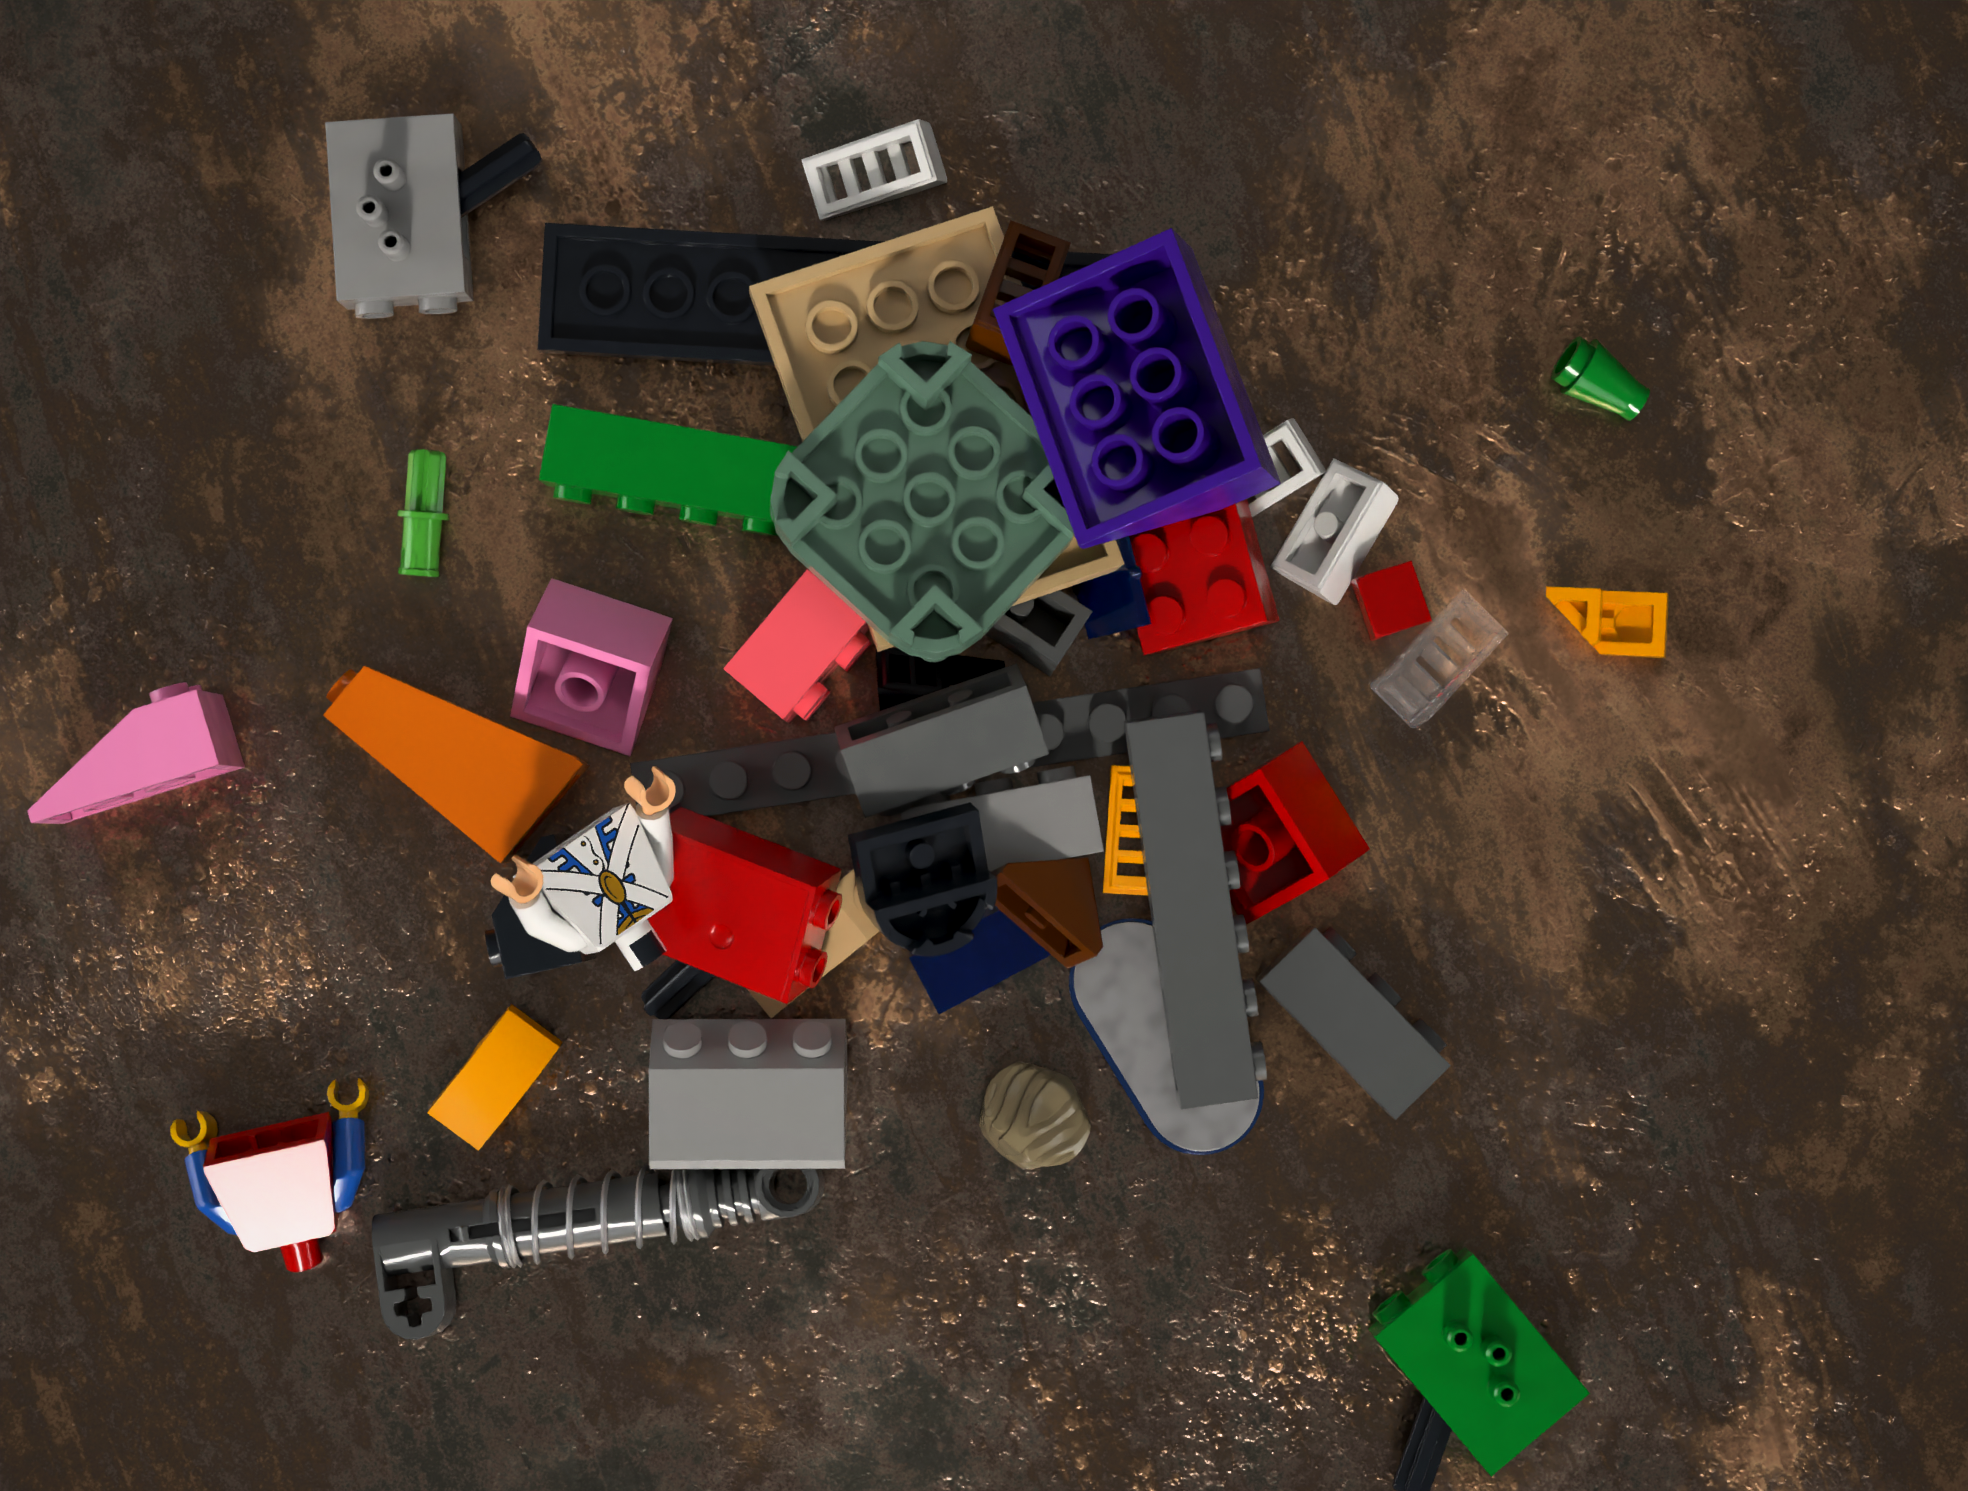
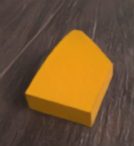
M1546 586V597L1600 655L1666 658L1668 593L1603 591L1601 588Z

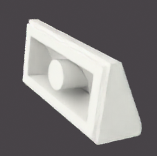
M1333 458L1270 568L1325 601L1337 605L1394 510L1399 499L1398 495L1384 482Z

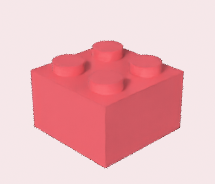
M807 569L723 669L789 724L797 715L807 721L831 693L823 685L838 666L849 672L871 646L870 639L865 636L869 626L867 622Z

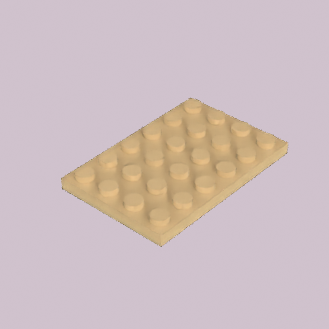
M993 206L749 286L751 300L802 442L878 364L879 356L899 342L901 346L922 341L948 345L951 341L971 353V362L1031 416L1014 367L970 351L965 346L1004 239ZM1004 275L1003 279L1022 286L1020 280ZM997 299L995 300V304H1005V302ZM1074 537L1070 545L1012 606L1122 569L1125 563L1116 540L1082 549L1078 546L1076 537ZM868 624L878 652L894 647Z

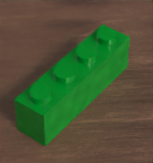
M552 404L539 480L546 486L554 487L553 498L563 501L591 504L592 494L617 498L616 509L654 515L655 505L680 509L679 520L716 526L718 516L743 520L742 531L779 537L770 515V500L775 470L788 451L792 453L798 446Z

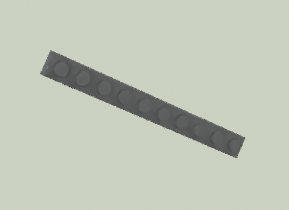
M1257 668L1032 702L1049 754L1037 758L1036 762L1029 768L1128 753L1123 722L1126 720L1201 710L1205 714L1206 724L1217 722L1220 739L1268 732L1270 729L1261 670ZM836 732L630 763L632 776L644 785L645 790L653 783L654 775L651 771L653 766L658 767L673 780L676 793L669 805V813L679 807H683L708 817L856 794L840 750Z

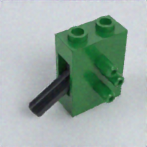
M1466 1247L1457 1254L1452 1249H1448L1438 1255L1423 1269L1422 1275L1426 1280L1407 1296L1402 1290L1397 1291L1382 1302L1372 1314L1377 1321L1368 1330L1423 1395L1392 1482L1393 1489L1396 1491L1431 1490L1452 1431L1492 1477L1590 1394L1475 1255Z

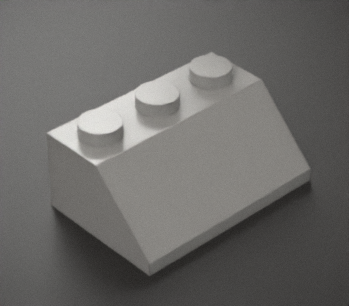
M652 1019L649 1057L650 1169H845L848 1081L846 1019Z

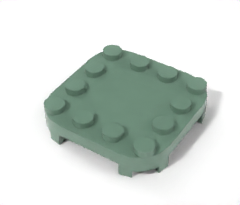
M922 341L901 346L899 342L880 355L878 364L792 453L790 451L786 453L775 470L770 500V515L774 522L776 533L791 554L887 642L908 655L921 657L929 662H939L948 656L960 654L979 641L1058 558L1075 537L1032 417L971 362V353L951 341L948 345Z

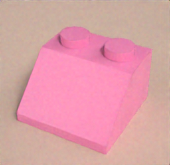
M551 578L527 626L510 717L631 756L663 663L673 618Z

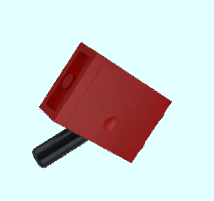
M679 807L671 812L674 880L669 888L673 901L647 920L667 949L663 955L673 958L675 961L642 992L641 998L645 1004L643 1008L649 1016L654 1015L658 1019H670L715 976L785 1004L791 1002L808 987L814 988L820 981L827 964V952L821 950L826 930H829L835 923L842 905V894L836 892L842 869L689 809Z

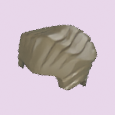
M1024 1061L1011 1064L1001 1070L990 1081L979 1114V1127L988 1142L1006 1159L1020 1168L1028 1170L1057 1166L1069 1162L1084 1147L1091 1130V1122L1070 1078L1050 1068Z

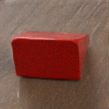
M1412 560L1357 577L1351 581L1371 641L1432 621Z

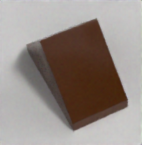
M1089 858L1007 863L991 871L997 877L998 885L995 906L1068 969L1098 955L1103 948Z

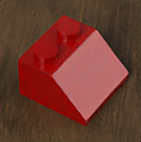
M1303 741L1226 787L1231 812V825L1220 826L1223 850H1235L1240 877V889L1229 890L1230 899L1237 914H1244L1246 925L1330 879L1370 850Z

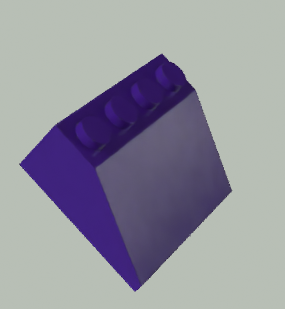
M1172 228L993 309L1080 548L1085 549L1219 511L1281 484L1193 249Z

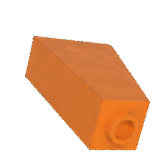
M363 666L358 673L349 669L338 679L326 696L332 704L323 714L324 717L500 864L509 863L512 860V857L517 854L590 766L580 757L371 667Z

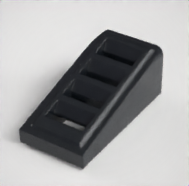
M888 648L879 652L876 649L880 711L947 688L949 685H956L1005 668V661L952 655L939 662H929L921 657L908 655L899 648Z

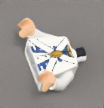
M653 766L651 769L654 780L647 790L634 776L626 779L624 788L627 794L638 802L635 810L631 803L612 808L533 863L518 855H514L512 861L517 865V874L513 876L514 880L512 882L497 873L492 876L490 880L492 887L509 897L512 908L529 935L564 951L575 952L580 950L585 955L600 952L615 942L634 971L650 964L667 951L663 942L647 920L673 901L669 888L674 880L673 833L669 805L674 799L676 789L673 780L658 767Z

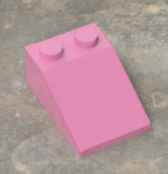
M187 682L173 684L150 692L151 704L133 709L27 810L30 822L65 824L244 768L245 765L223 695L202 691L201 685L188 687Z

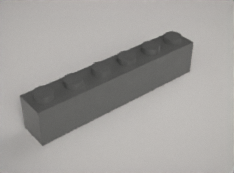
M1201 710L1123 721L1178 1104L1182 1110L1258 1099L1256 1081L1267 1080V1070L1262 1042H1250L1247 1017L1258 1016V1005L1253 978H1241L1238 954L1249 952V941L1244 914H1232L1229 890L1240 889V877L1235 850H1223L1220 826L1231 825V812L1226 786L1215 788L1211 762L1222 761V748L1217 722L1206 724L1205 714Z

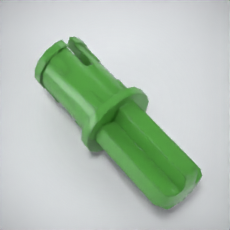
M415 449L411 450L408 454L405 508L397 512V516L403 517L401 559L398 574L440 577L439 555L442 520H449V514L442 513L446 456L443 452Z

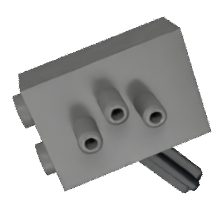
M453 113L325 122L337 301L347 310L355 309V317L363 319L394 316V307L419 305V313L448 314L458 311L457 302L474 301L468 213L541 165V154L526 134L520 133L465 169L462 125Z

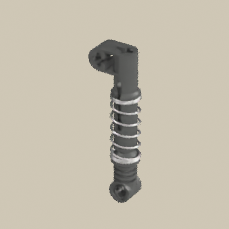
M645 1164L639 1171V1174L634 1176L621 1177L618 1172L611 1169L606 1174L604 1180L587 1182L585 1178L577 1174L572 1179L570 1185L553 1187L551 1183L543 1179L537 1185L535 1191L520 1193L518 1189L511 1185L507 1188L502 1186V1188L492 1189L487 1197L482 1199L376 1214L372 1220V1245L381 1313L386 1326L393 1334L404 1339L414 1340L429 1337L442 1332L449 1326L456 1313L457 1298L453 1268L495 1262L503 1269L515 1268L517 1265L521 1268L526 1257L533 1256L534 1263L538 1265L540 1263V1255L567 1251L568 1257L572 1260L575 1256L574 1250L602 1246V1252L607 1254L609 1252V1244L636 1241L637 1248L641 1249L643 1247V1239L670 1235V1240L675 1245L677 1242L676 1225L684 1230L688 1240L692 1242L695 1238L698 1241L700 1238H709L716 1228L724 1227L725 1219L729 1220L731 1226L740 1225L741 1216H744L746 1223L749 1224L756 1222V1214H760L763 1221L795 1217L810 1212L819 1204L823 1196L825 1178L821 1169H800L806 1177L807 1190L798 1202L787 1203L778 1197L774 1189V1179L781 1169H721V1171H718V1169H673L669 1184L664 1185L661 1173L655 1172L654 1169H650L649 1165ZM434 1270L435 1284L398 1289L396 1275ZM417 1292L420 1298H430L432 1303V1311L423 1313L422 1317L418 1313H408L407 1301L417 1298Z

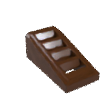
M1010 220L965 344L967 349L1013 366L993 311L994 308L1000 306L995 304V300L1007 303L1033 290L1003 279L1004 275L1039 288L1058 280L1071 242ZM1013 251L1046 262L1049 264V267L1045 270L1011 256Z

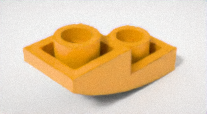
M511 1004L478 1043L467 1062L433 1101L427 1113L479 1151L560 1048L563 1041Z

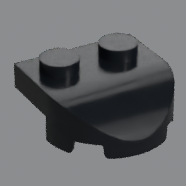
M972 803L957 805L848 835L858 896L865 914L888 940L907 949L912 954L930 957L948 954L960 949L973 940L975 935L972 931L981 921L986 910L994 909L997 898V877L988 870L979 810Z

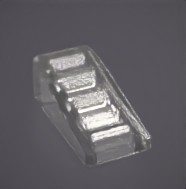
M1463 589L1390 662L1370 684V687L1411 728H1417L1434 716L1509 633ZM1455 617L1482 641L1476 648L1450 624ZM1437 636L1463 660L1459 665L1434 642ZM1420 655L1444 678L1440 684L1416 661Z

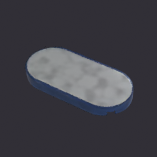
M1136 918L1118 919L1100 926L1103 942L1101 951L1096 957L1070 968L1069 993L1073 1006L1144 1123L1157 1139L1176 1151L1192 1155L1214 1154L1234 1146L1250 1132L1260 1115L1264 1099L1263 1080L1256 1081L1258 1099L1181 1110L1176 1097L1152 921Z

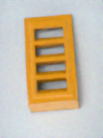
M1111 765L1109 768L1102 893L1148 896L1145 877L1117 875L1118 862L1144 863L1142 851L1119 850V837L1140 838L1138 825L1120 824L1121 811L1136 812L1134 799H1122L1123 786H1132L1130 766Z

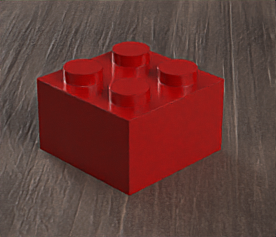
M1247 499L1219 511L1116 539L1125 563L1121 572L1144 655L1161 654L1280 621Z

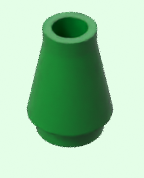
M1581 336L1576 337L1565 348L1551 373V379L1561 385L1560 392L1562 394L1616 413L1627 421H1631L1637 416L1650 395V389L1641 384L1597 339L1588 342Z

